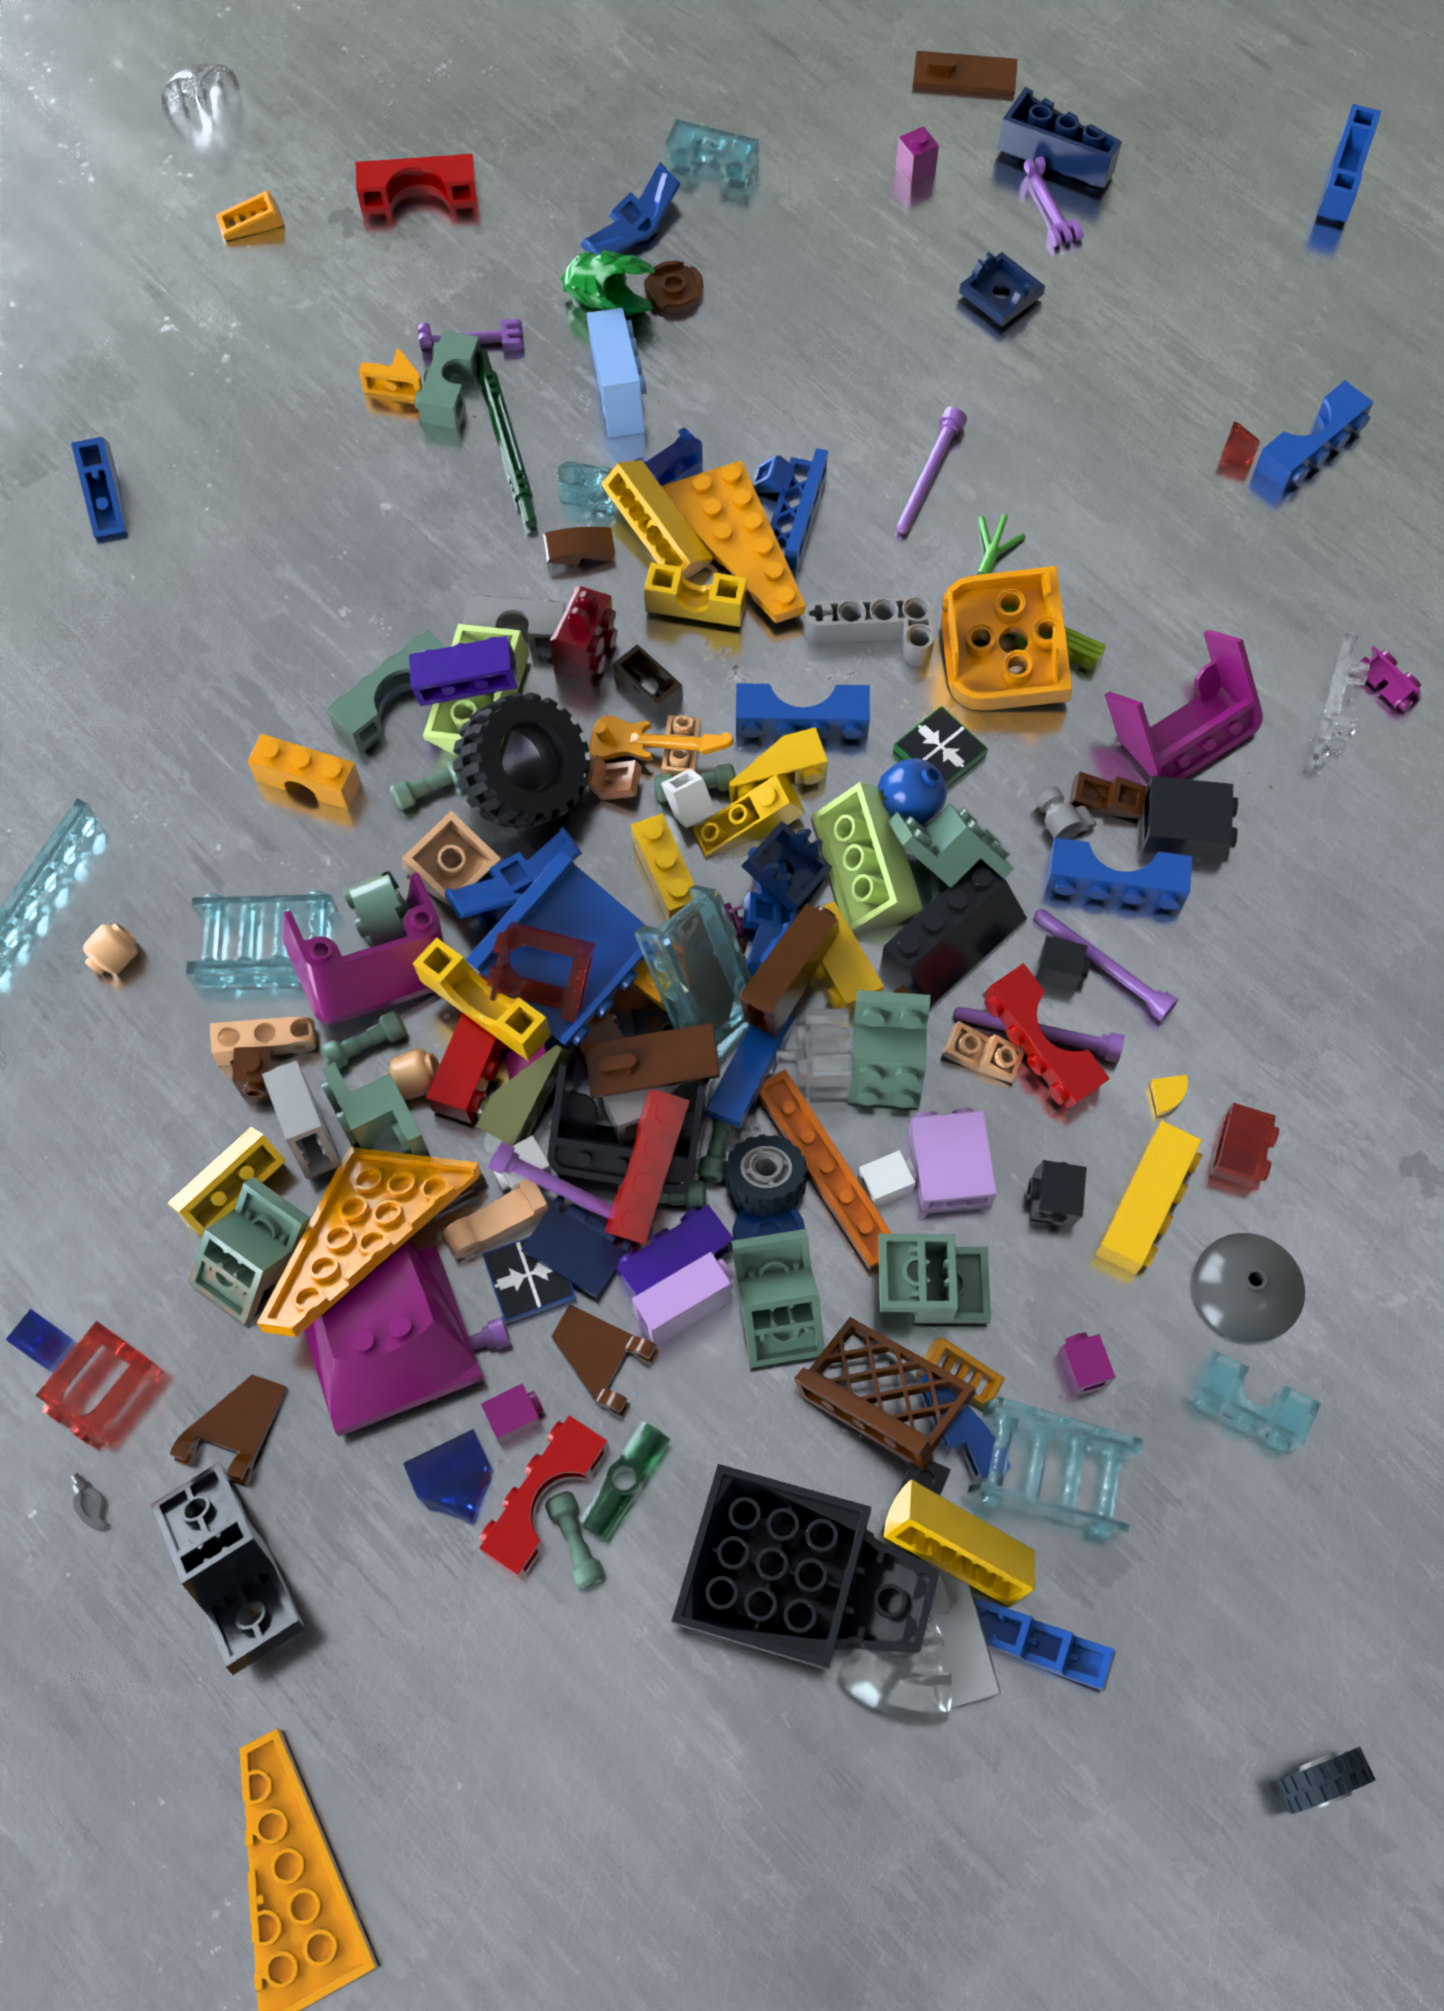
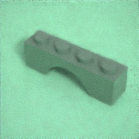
M425 630L419 636L411 638L403 649L394 656L386 658L378 669L369 676L361 678L353 689L332 702L331 706L327 708L332 726L359 751L383 731L380 721V710L385 700L397 690L411 687L409 654L422 652L427 649L445 648L446 646L428 630Z

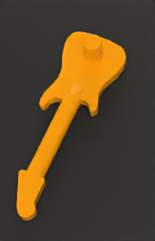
M604 715L594 725L589 743V753L591 756L598 755L602 760L614 759L620 756H632L643 761H652L653 757L651 753L645 751L646 747L700 751L702 755H707L731 747L734 740L728 732L721 735L703 734L702 737L644 734L652 728L648 721L629 723L615 716Z

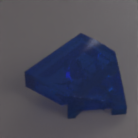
M474 1429L403 1463L418 1500L424 1502L428 1510L435 1511L439 1509L458 1514L461 1519L468 1521L473 1520L477 1511L475 1505L484 1486L489 1484L492 1479L488 1471L490 1464Z

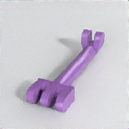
M1037 157L1035 164L1032 159L1026 160L1024 163L1025 172L1054 224L1049 226L1047 234L1053 246H1061L1062 240L1065 244L1071 243L1073 237L1076 241L1082 240L1084 233L1076 218L1068 221L1065 220L1042 178V174L1045 171L1044 157Z
M519 319L500 320L501 330L461 333L479 337L480 344L502 343L503 352L521 351L524 348L522 321ZM420 323L418 325L420 348H433L435 342L440 341L441 335H432L431 327L428 323Z

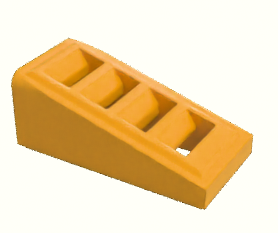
M269 190L216 215L225 241L285 225L279 206ZM230 221H234L235 225L231 227Z
M941 1337L934 1340L924 1359L937 1365L941 1355L946 1356L941 1368L950 1373L955 1362L960 1364L955 1376L963 1381L968 1371H973L974 1374L969 1384L974 1386L975 1390L982 1377L986 1378L988 1382L981 1395L976 1393L969 1403L984 1411H988L1005 1378L945 1338ZM921 1369L917 1370V1373L922 1376L928 1374ZM952 1387L949 1388L959 1397L961 1392Z

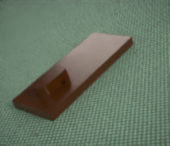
M916 51L913 88L1014 96L1018 59Z
M713 1023L585 1044L590 1097L592 1099L720 1078Z

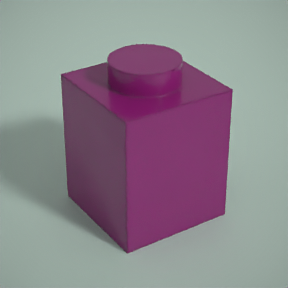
M924 126L902 135L898 139L896 165L910 183L936 173L939 145Z
M1083 1332L1065 1339L1066 1344L1062 1346L1058 1355L1073 1396L1109 1386L1116 1377L1100 1334L1088 1337L1087 1333Z
M523 1383L481 1403L500 1446L542 1425L537 1414L543 1412L544 1409L535 1390L527 1393Z

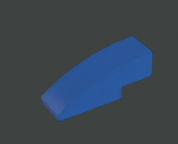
M928 1374L920 1376L917 1385L929 1382ZM949 1388L936 1390L939 1405L955 1402L958 1398ZM921 1393L926 1407L934 1406L932 1393ZM967 1405L942 1438V1442L948 1455L963 1450L978 1485L1006 1474L1011 1465L985 1423ZM931 1416L936 1427L938 1425L937 1417Z

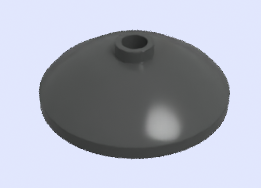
M1236 1233L1219 1238L1203 1251L1195 1264L1192 1274V1294L1201 1316L1215 1331L1238 1342L1263 1343L1280 1337L1295 1324L1304 1306L1305 1284L1296 1261L1281 1245L1261 1235ZM1249 1276H1256L1260 1280V1286L1252 1285L1249 1281Z

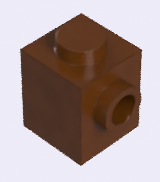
M270 1046L234 1048L232 1082L241 1096L262 1097L269 1095L262 1074L279 1066V1061Z

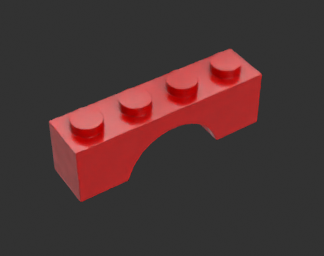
M473 154L355 162L356 191L361 211L390 209L393 202L400 195L414 189L435 191L444 197L448 205L478 203Z
M1022 963L992 984L982 994L985 999L984 1004L989 1013L995 1018L999 1017L1007 1028L1005 1031L1009 1040L1015 1046H1020L1028 1056L1027 1062L1032 1071L1039 1076L1042 1075L1050 1086L1048 1088L1052 1098L1058 1104H1063L1068 1110L1110 1078L1089 1050L1066 1051L1054 1046L1046 1039L1037 1020L1038 1005L1045 991L1026 965Z
M655 1089L648 1091L638 1122L637 1136L630 1163L622 1185L615 1196L605 1233L641 1244L646 1243L690 1100Z
M570 1415L564 1423L558 1421L547 1437V1441L550 1444L542 1455L537 1453L533 1456L524 1471L528 1475L520 1488L514 1486L509 1491L502 1503V1507L505 1508L504 1512L497 1522L492 1519L479 1537V1540L483 1542L479 1547L481 1552L521 1580L544 1547L534 1527V1510L542 1493L549 1486L563 1479L580 1478L588 1480L609 1449L608 1441Z

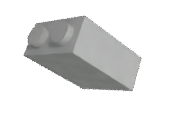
M297 1060L262 1074L286 1142L305 1178L310 1179L341 1166L318 1103Z

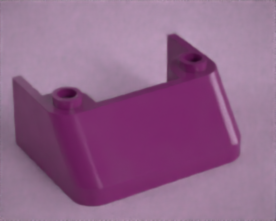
M1212 630L1205 631L1203 634L1211 662L1202 667L1195 677L1194 686L1197 698L1151 727L1149 726L1142 702L1110 691L1104 694L1119 741L1150 777L1160 776L1185 779L1259 730L1263 721V712L1243 639Z
M418 872L411 875L406 898L410 908L405 914L403 923L407 936L345 956L341 955L337 944L327 937L318 936L304 940L291 910L284 912L281 939L311 1009L319 1021L326 1024H336L434 992L420 981L413 966V962L436 937L443 942L439 916Z

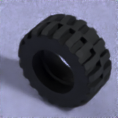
M530 692L525 695L514 693L504 698L502 697L474 712L469 717L470 721L464 723L459 731V735L463 738L455 741L453 750L454 753L459 754L458 759L453 761L454 772H459L461 780L456 781L460 791L466 790L469 796L466 798V802L470 807L478 806L481 809L479 815L487 821L496 818L495 824L504 828L512 826L514 829H525L559 818L568 812V808L576 805L580 800L579 792L586 789L588 779L584 777V774L590 772V760H586L585 753L589 752L587 741L582 742L580 733H583L579 723L574 725L571 722L572 714L566 708L557 709L558 703L549 697L541 700L539 694ZM508 731L519 733L528 738L540 754L543 773L541 782L535 792L523 790L515 785L504 771L500 750L503 738Z

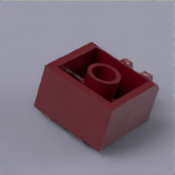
M579 586L573 590L569 604L554 635L550 639L554 673L591 685L595 674H600L604 668L607 648H612L615 644L618 630L614 628L616 611L612 608L611 595Z

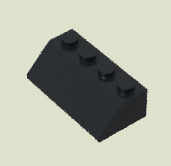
M980 858L952 888L948 887L884 945L881 964L914 994L930 995L931 1009L1025 923L1027 917L1007 881Z

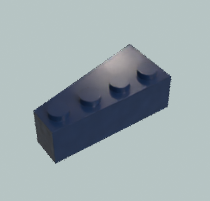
M1025 87L1002 120L997 149L1014 157L1025 160L1032 159L1034 164L1037 157L1043 156L1045 167L1058 171L1065 176L1085 181L1090 185L1104 188L1115 172L1122 141L1092 124L1087 126L1080 124L1078 116L1071 112L1063 114L1054 109V102L1047 98H1044L1042 101L1033 97L1034 91Z

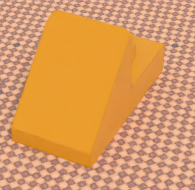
M399 348L396 350L392 366L361 362L358 372L363 392L415 400L417 391L422 390L419 373Z

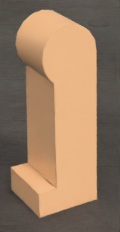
M283 1017L210 1023L211 1054L217 1066L232 1065L234 1048L270 1046L275 1055L307 1053L316 1048L314 1020L308 1017Z
M525 1179L519 1183L520 1187L473 1214L448 1225L443 1230L442 1235L453 1257L461 1259L475 1252L478 1253L541 1220L549 1209L537 1184Z

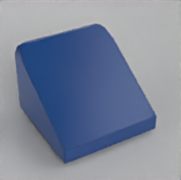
M779 454L759 464L753 480V487L756 493L788 491L794 473V466Z

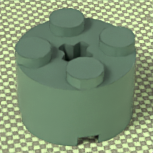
M389 870L343 891L351 910L355 909L358 916L354 919L356 928L360 936L366 938L370 948L407 936L403 923L409 906L405 898H402L397 889L400 887Z

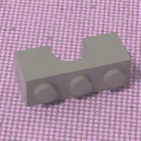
M468 595L463 624L502 629L520 628L528 632L530 651L551 653L550 639L554 635L566 610L565 602H557L550 599L539 601L525 600L520 597L498 598L489 595Z

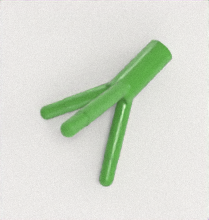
M1006 514L1001 516L992 543L985 517H979L986 552L977 572L978 575L990 574L998 555L1026 537L1025 534L1021 533L998 547L1008 518Z

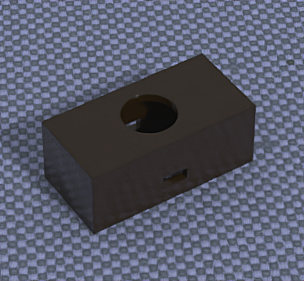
M638 644L613 663L615 678L658 718L683 699L682 684ZM645 680H653L658 684V690L651 694L641 683Z

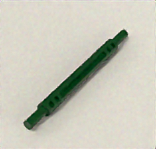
M480 349L479 353H476V359L481 372L479 380L515 502L520 506L525 526L533 527L537 524L531 502L533 494L497 373L492 370L487 351Z

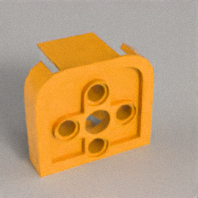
M1057 566L973 575L958 579L948 587L942 598L941 628L948 686L951 695L960 705L970 710L988 711L1070 701L1072 682ZM1007 605H1013L1018 610L1006 612L1002 608ZM1017 632L1026 638L1028 645L1025 650H1014L1007 653L1000 647L999 641L1005 634ZM1050 632L1053 635L1052 639H1043L1039 634ZM978 639H984L989 644L984 647H978L973 642ZM1013 666H1021L1026 671L1021 674H1014L1009 669Z

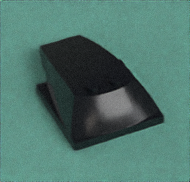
M718 1464L671 1622L682 1627L826 1670H830L835 1650L863 1649L870 1651L920 1653L940 1571L895 1546H888L874 1538V1533L867 1530L872 1510L871 1506Z

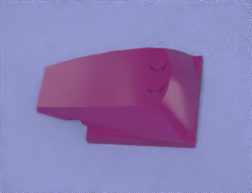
M407 1240L304 1330L334 1431L338 1437L484 1380L436 1244L418 1251Z

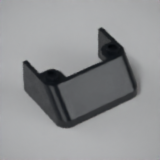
M569 1055L559 1064L547 1153L548 1163L552 1170L561 1175L622 1184L636 1140L621 1145L613 1127L596 1124L597 1106L594 1100L586 1094L571 1092L576 1056ZM711 1079L700 1082L695 1111H686L662 1191L673 1193L684 1191L693 1180L704 1131Z

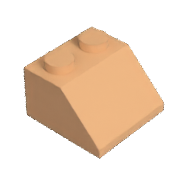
M450 811L402 857V868L410 876L418 872L427 892L449 905L445 898L444 891L451 888V890L478 883L490 871V867L496 865L501 858L456 814Z

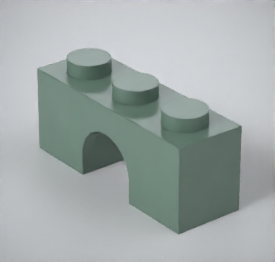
M443 330L440 341L434 344L432 363L425 368L422 390H418L415 396V408L419 409L421 423L457 429L465 408L462 385L451 382L459 379L474 381L479 368L476 359V353H479L481 349L479 337Z

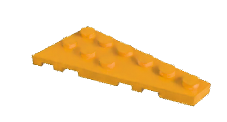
M742 460L661 486L714 560L720 566L723 565L731 575L747 578V590L752 595V599L775 623L804 614L805 602Z
M276 1728L239 1748L242 1798L245 1801L246 1816L245 1844L248 1847L249 1862L247 1875L251 1938L254 1943L256 1973H254L255 1991H257L258 2011H300L378 1967V1964L281 1729Z

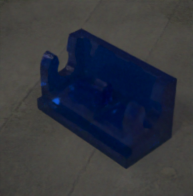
M685 428L678 430L680 436L676 439V442L648 461L641 457L634 460H642L661 486L675 482L703 462L702 442Z

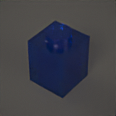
M32 1309L27 1312L5 1339L48 1371L73 1341L68 1335Z

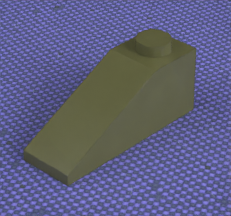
M555 1045L492 1093L490 1099H485L478 1110L477 1117L480 1119L476 1127L511 1146L528 1138L557 1081L559 1064L572 1051Z

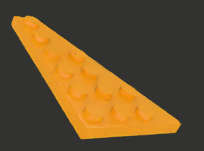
M348 1147L340 1163L341 1166H338L257 1322L260 1330L265 1333L297 1337L475 1182L481 1174L478 1162Z

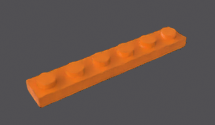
M786 1069L766 1079L758 1097L784 1138L790 1140L795 1147L798 1146L801 1150V1155L806 1159L807 1174L867 1268L871 1270L879 1265V1234H892V1232Z

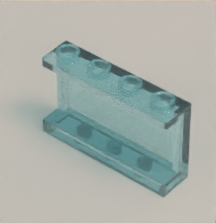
M694 885L689 889L692 900L659 928L643 925L634 932V935L674 1029L713 1023L716 1046H719L746 1022L739 1001V995L752 977L746 964V957L742 953L736 939L735 929L730 923L724 908L722 896L718 893L717 889Z

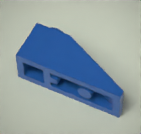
M103 437L71 442L94 538L126 533L118 476L110 443Z

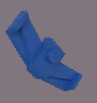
M659 162L639 200L630 192L611 211L609 217L614 223L584 238L581 242V247L585 251H591L595 254H600L603 250L621 253L638 242L648 241L658 230V225L681 183Z
M561 827L560 832L529 860L526 861L522 854L518 852L490 867V874L493 879L451 890V888L444 891L445 898L459 919L514 905L561 850L572 858L573 861L582 852L567 830Z
M752 847L749 850L748 857H750V855L757 849V847ZM778 861L777 863L781 865L779 873L782 876L788 874L785 861ZM757 881L758 893L750 891L744 897L743 927L757 931L743 970L744 973L753 976L797 917V909L792 913Z

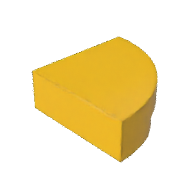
M1187 1075L1151 1080L1150 1088L1157 1117L1170 1113L1180 1104L1188 1087Z

